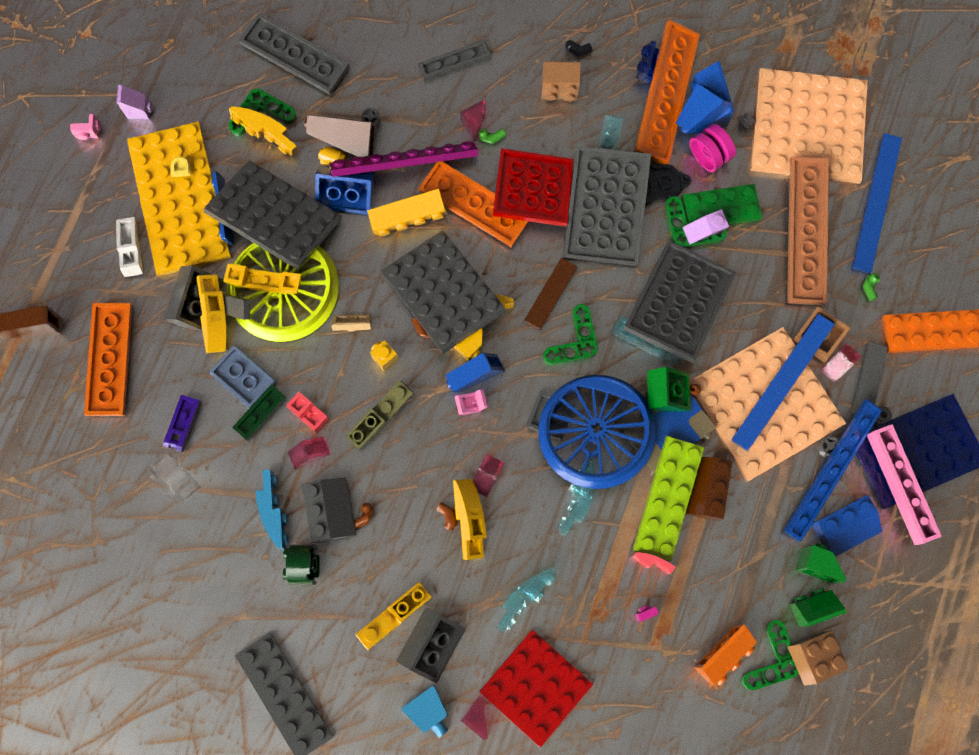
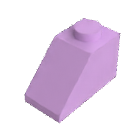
M118 85L117 104L128 119H149L153 105L147 95L123 85Z
M721 209L682 228L690 245L724 231L729 225Z

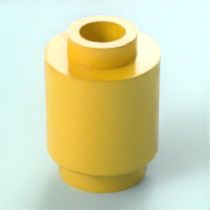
M325 146L324 149L321 148L318 159H320V164L329 166L330 162H334L337 159L346 160L347 155L343 154L342 151Z

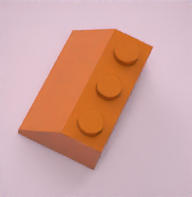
M744 624L735 625L694 668L711 685H721L727 679L726 674L740 666L741 658L744 655L748 657L755 650L753 646L757 641Z

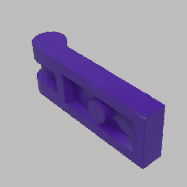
M184 395L180 396L163 442L164 447L176 448V451L180 452L185 450L187 438L201 403L200 400ZM175 434L180 435L178 441L174 440Z

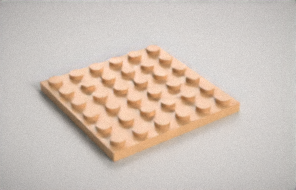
M760 68L757 80L754 117L756 123L753 130L750 171L789 175L790 158L792 156L829 158V180L860 184L863 169L868 80Z
M784 327L690 380V385L698 384L701 387V393L694 398L715 425L716 433L747 482L846 424L807 365L749 451L747 452L731 441L796 347Z

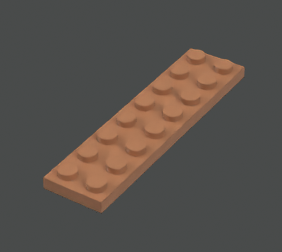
M793 156L790 158L788 304H827L829 158Z

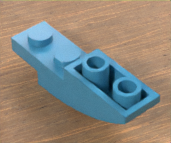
M262 470L263 490H256L259 514L271 540L279 549L284 550L285 545L288 544V533H285L284 525H287V514L281 508L275 507L278 506V495L275 494L274 487L277 486V475H274V472L271 470Z

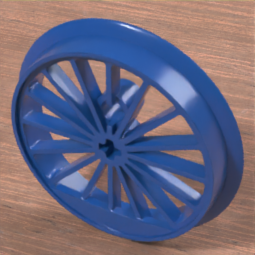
M588 375L564 384L547 401L539 421V442L548 464L562 478L581 487L604 489L630 480L646 465L656 441V423L652 410L648 409L647 400L632 385L612 376ZM583 388L592 389L594 418L578 390ZM595 390L606 393L599 418H597ZM575 392L590 420L564 399ZM609 394L620 397L602 419ZM624 399L635 404V407L607 420ZM563 403L585 422L555 414V411ZM639 410L643 422L609 425ZM552 418L583 426L581 428L550 430ZM597 426H600V430H598L597 433H594V429ZM644 427V438H635L610 429ZM584 432L557 447H554L551 441V435ZM608 434L640 443L641 447L637 454L633 455ZM586 437L566 462L557 454L558 450ZM604 437L632 460L625 466L620 467ZM600 439L617 470L603 473ZM588 444H595L597 447L594 452L587 451L585 448ZM582 449L586 458L582 471H579L569 466V463ZM598 456L600 473H585L589 458Z

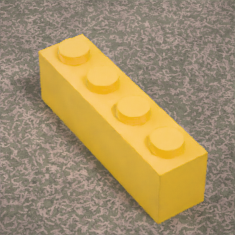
M439 189L367 210L372 230L379 236L388 235L390 231L396 229L397 231L405 230L412 224L416 226L426 223L425 220H438L447 214Z

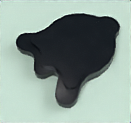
M650 164L645 205L649 206L657 200L667 201L672 196L678 197L690 185V176L683 174L681 171L679 172L673 165L662 164L655 166Z

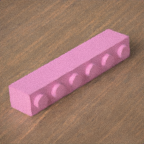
M893 424L869 433L867 435L914 545L924 544L942 537Z

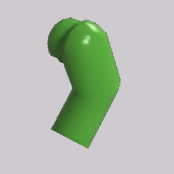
M502 128L495 133H489L486 129H481L478 135L482 142L495 144L504 138L506 133Z
M877 273L869 274L863 283V289L869 301L878 298L874 290L877 282L880 281V276Z

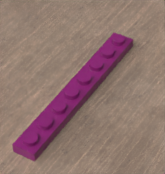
M465 141L457 145L430 146L422 150L410 149L407 152L401 153L394 151L387 155L374 154L371 157H354L351 160L337 159L334 162H330L329 167L332 177L476 157L478 156V148L474 142Z

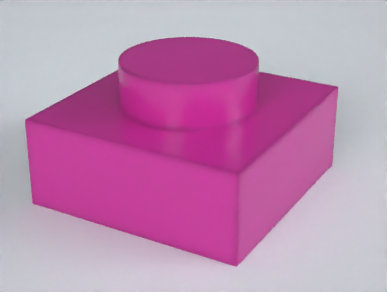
M648 604L639 608L640 613L635 614L638 622H641L659 614L656 606L650 607Z

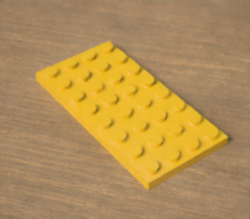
M199 121L128 138V147L156 275L159 277L179 272L182 266L193 265L199 267L231 259L228 243L223 241L219 235V221L204 213V207L215 196V189L212 185V172ZM177 157L186 158L191 166V176L172 177L171 162Z

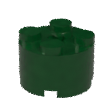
M290 545L289 548H284L283 557L286 560V568L283 569V580H288L290 585H316L317 582L314 579L319 578L320 556L315 554V550H318L317 545Z

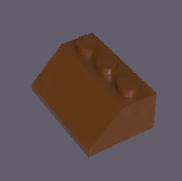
M701 457L685 515L715 521L724 519L733 461L715 457Z

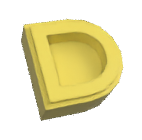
M177 157L171 162L172 177L191 176V166L186 158Z

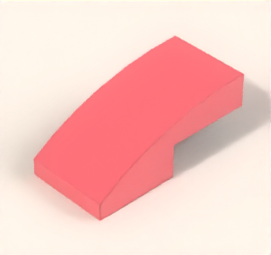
M300 392L286 405L287 408L316 433L329 420L322 411Z
M636 552L632 555L635 560L647 569L652 564H655L667 574H671L675 569V566L651 554Z

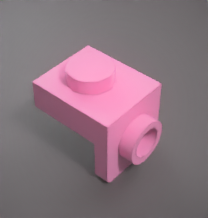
M94 113L89 114V123L70 124V131L76 138L81 140L98 138V131L101 130L100 120L97 119Z
M479 389L474 393L455 396L459 415L478 413L487 408V397L483 389Z

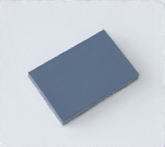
M235 344L208 372L248 408L258 400L271 384L274 386L277 383L272 376Z

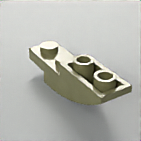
M399 380L345 437L359 450L362 449L403 409L405 403L415 393Z

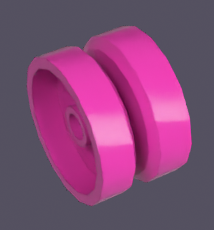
M717 124L709 125L702 133L690 139L689 143L692 154L698 163L709 172H715L722 167L723 163H728L736 156V148L732 139Z

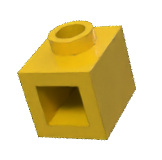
M385 340L381 343L377 342L371 348V357L383 371H386L398 360L397 353Z

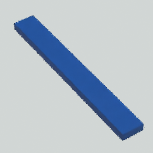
M886 133L882 135L852 264V269L869 274L872 272L902 141L901 137Z
M820 314L816 316L731 440L747 452L749 451L835 324Z
M866 399L863 401L783 531L799 542L803 540L883 411L871 401Z

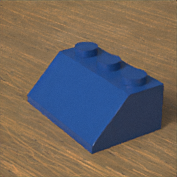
M720 61L695 74L693 82H691L692 92L697 83L711 88L732 102ZM733 105L711 124H717L722 128L727 127L734 113Z
M320 165L315 176V200L333 211L368 215L367 210H370L372 207L375 172L332 177L330 167Z
M869 495L845 505L813 522L811 525L822 545L826 546L827 550L833 552L835 557L882 532L879 512Z

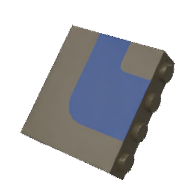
M648 391L643 394L646 400L648 398ZM691 394V411L660 412L652 410L656 423V441L653 452L646 463L652 470L651 475L656 471L665 436L698 445L697 443L702 439L705 442L714 436L712 432L716 429L715 425ZM631 402L611 418L635 407V404ZM639 410L613 422V424L643 422ZM644 427L621 428L625 435L639 439L644 438ZM630 441L638 452L641 444Z

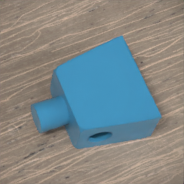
M432 685L401 708L423 733L432 728L439 738L448 731L442 722L448 716V713L435 685Z

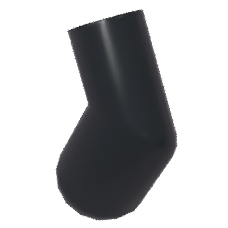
M568 40L565 44L566 50L576 57L592 52L590 43L581 46L572 40Z

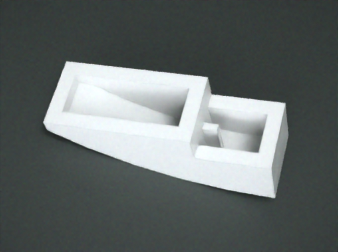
M135 217L116 220V239L120 270L124 277L143 274L141 246Z

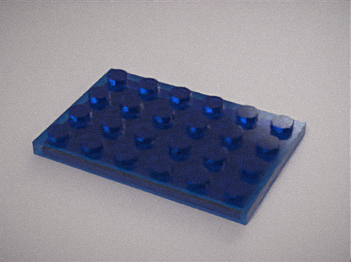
M954 394L873 427L869 432L871 433L893 424L922 493L979 468V442ZM866 436L856 455L882 508L886 509L895 505L896 501Z

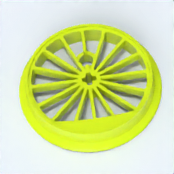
M255 243L248 246L233 263L246 266L252 259L261 269L270 272L254 258L255 255L264 250ZM318 246L300 267L302 268L310 259L321 263L316 267L299 273L302 275L301 278L322 269L325 271L326 280L300 282V286L326 285L323 297L302 289L298 291L300 294L321 301L315 311H312L295 294H290L311 314L309 317L301 322L298 321L288 294L258 291L244 297V299L252 300L266 293L268 294L250 311V319L243 320L235 317L237 322L254 336L274 342L297 340L316 331L331 315L339 293L338 274L330 256L323 248ZM265 250L273 271L277 273L269 252ZM279 259V273H282L283 261ZM287 264L284 272H289L291 268L289 264ZM293 268L290 273H296L298 270ZM227 283L226 293L239 297L238 288L243 287ZM284 296L296 321V324L283 327ZM273 299L279 300V304L274 307L270 305V302ZM266 304L268 310L262 323L253 320L251 317ZM271 312H279V327L266 325Z

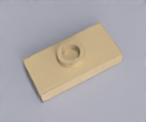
M371 314L334 315L332 331L348 330L353 332L356 330H370Z

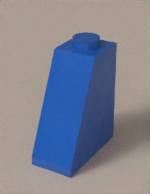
M697 83L676 124L681 127L680 130L688 135L690 133L699 134L731 108L733 103L711 88Z
M481 353L445 376L447 378V385L453 392H462L503 373L505 369L497 354Z

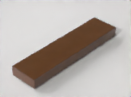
M563 258L559 260L524 322L538 330L542 329L578 266Z

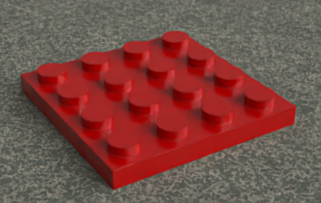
M501 148L492 216L566 227L568 223L574 159Z
M531 630L479 692L541 748L592 687L593 683L536 632Z

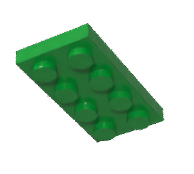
M755 184L689 193L681 196L687 224L721 209L728 225L761 221L762 219Z

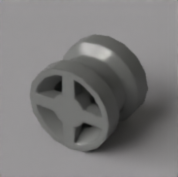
M367 108L362 112V120L376 122V129H378L381 124L379 112L375 108Z
M828 436L821 440L817 446L819 454L829 458L839 440L833 436Z

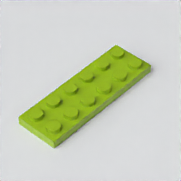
M665 436L633 550L672 561L704 447Z

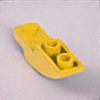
M234 106L229 108L230 118L236 124L243 125L249 135H255L257 138H260L264 134V137L271 143L275 142L284 154L288 153L293 156L297 152V146L286 137L287 128L276 120L251 109Z
M217 274L198 275L196 278L202 310L200 318L206 353L225 352V307L223 292L219 289Z
M472 479L453 480L456 520H460L463 560L484 558L483 538H487L484 513L477 489Z
M418 582L385 611L355 634L367 651L370 650L432 597L422 584Z

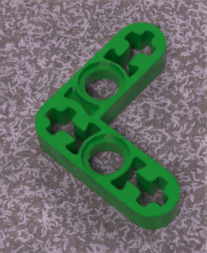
M261 89L251 90L240 106L257 112L263 111L287 125L293 124L297 119L293 107ZM260 95L261 99L264 101V104L259 99H256L255 101L254 97H259ZM276 103L278 106L275 110H269L268 105ZM284 113H286V114L291 113V117H290V116H287V117L285 118ZM231 119L229 122L231 133L235 136H242L246 132L245 127L240 124L241 128H236L235 130L234 126H238V124Z
M676 196L667 199L665 211L672 242L688 249L717 244L725 239L727 235L726 229L720 232L722 233L720 237L712 235L710 240L707 237L703 241L690 245L688 240H685L684 244L681 241H677L680 236H682V239H687L682 228L688 225L683 202ZM672 202H674L675 205H678L676 207V214L674 215V208L673 206H670ZM680 219L683 225L676 227L673 225V220Z
M576 305L572 313L578 342L547 348L543 353V360L547 365H558L590 359L596 355L598 346L590 310L586 305ZM579 309L582 312H586L583 316L584 322L582 323L580 315H576ZM588 327L590 334L588 336L581 335L580 328ZM586 345L593 348L591 354H588V351H582V356H579L578 346H580V350L586 349ZM572 348L576 354L574 357L569 358L565 355V350ZM559 350H562L563 359H560V356H555L554 360L551 361L550 358L546 357L549 356V352L556 355L559 354Z
M771 620L765 628L776 663L744 673L741 681L746 689L757 690L794 678L799 674L789 649L784 655H781L777 650L780 643L786 644L787 648L792 645L784 623L779 620ZM773 624L780 627L778 635L779 637L784 636V640L774 642V638L778 637L775 632H771V629L774 627ZM787 663L794 666V669L791 670L792 674L790 672H782L780 674L779 669L787 668ZM768 669H773L776 673L772 681L765 677ZM749 675L753 678L761 675L762 680L755 681L754 686L747 684Z

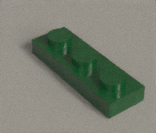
M271 384L232 428L248 441L287 397Z

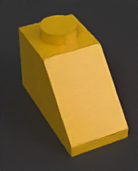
M482 328L454 346L467 361L482 353Z

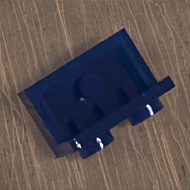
M651 41L642 48V58L637 66L638 73L636 78L649 85L652 82L660 50L655 47V41Z

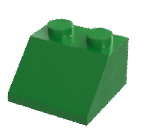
M669 367L647 371L648 409L660 412L691 411L690 373Z
M815 543V545L802 548L796 571L831 584L844 583L846 581V577L833 552L827 550L826 546Z
M824 588L813 591V596L806 597V595L794 598L795 602L790 604L798 627L812 626L847 613L832 590L825 591Z

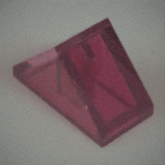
M484 100L460 112L461 122L473 141L478 139V132L481 129L485 115L486 101Z
M846 343L820 370L835 383L861 356Z
M324 437L301 441L288 451L295 470L331 455Z
M488 454L478 468L473 480L477 492L485 497H488L504 465V462Z
M479 696L462 717L461 721L484 740L487 739L483 696Z

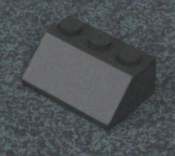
M193 265L180 267L164 320L181 327L202 331L200 318L202 310L196 277L198 275L212 274ZM218 277L219 289L221 291L223 279Z
M346 477L323 479L302 484L312 543L320 544L356 536Z
M425 607L396 661L409 670L437 683L466 629Z

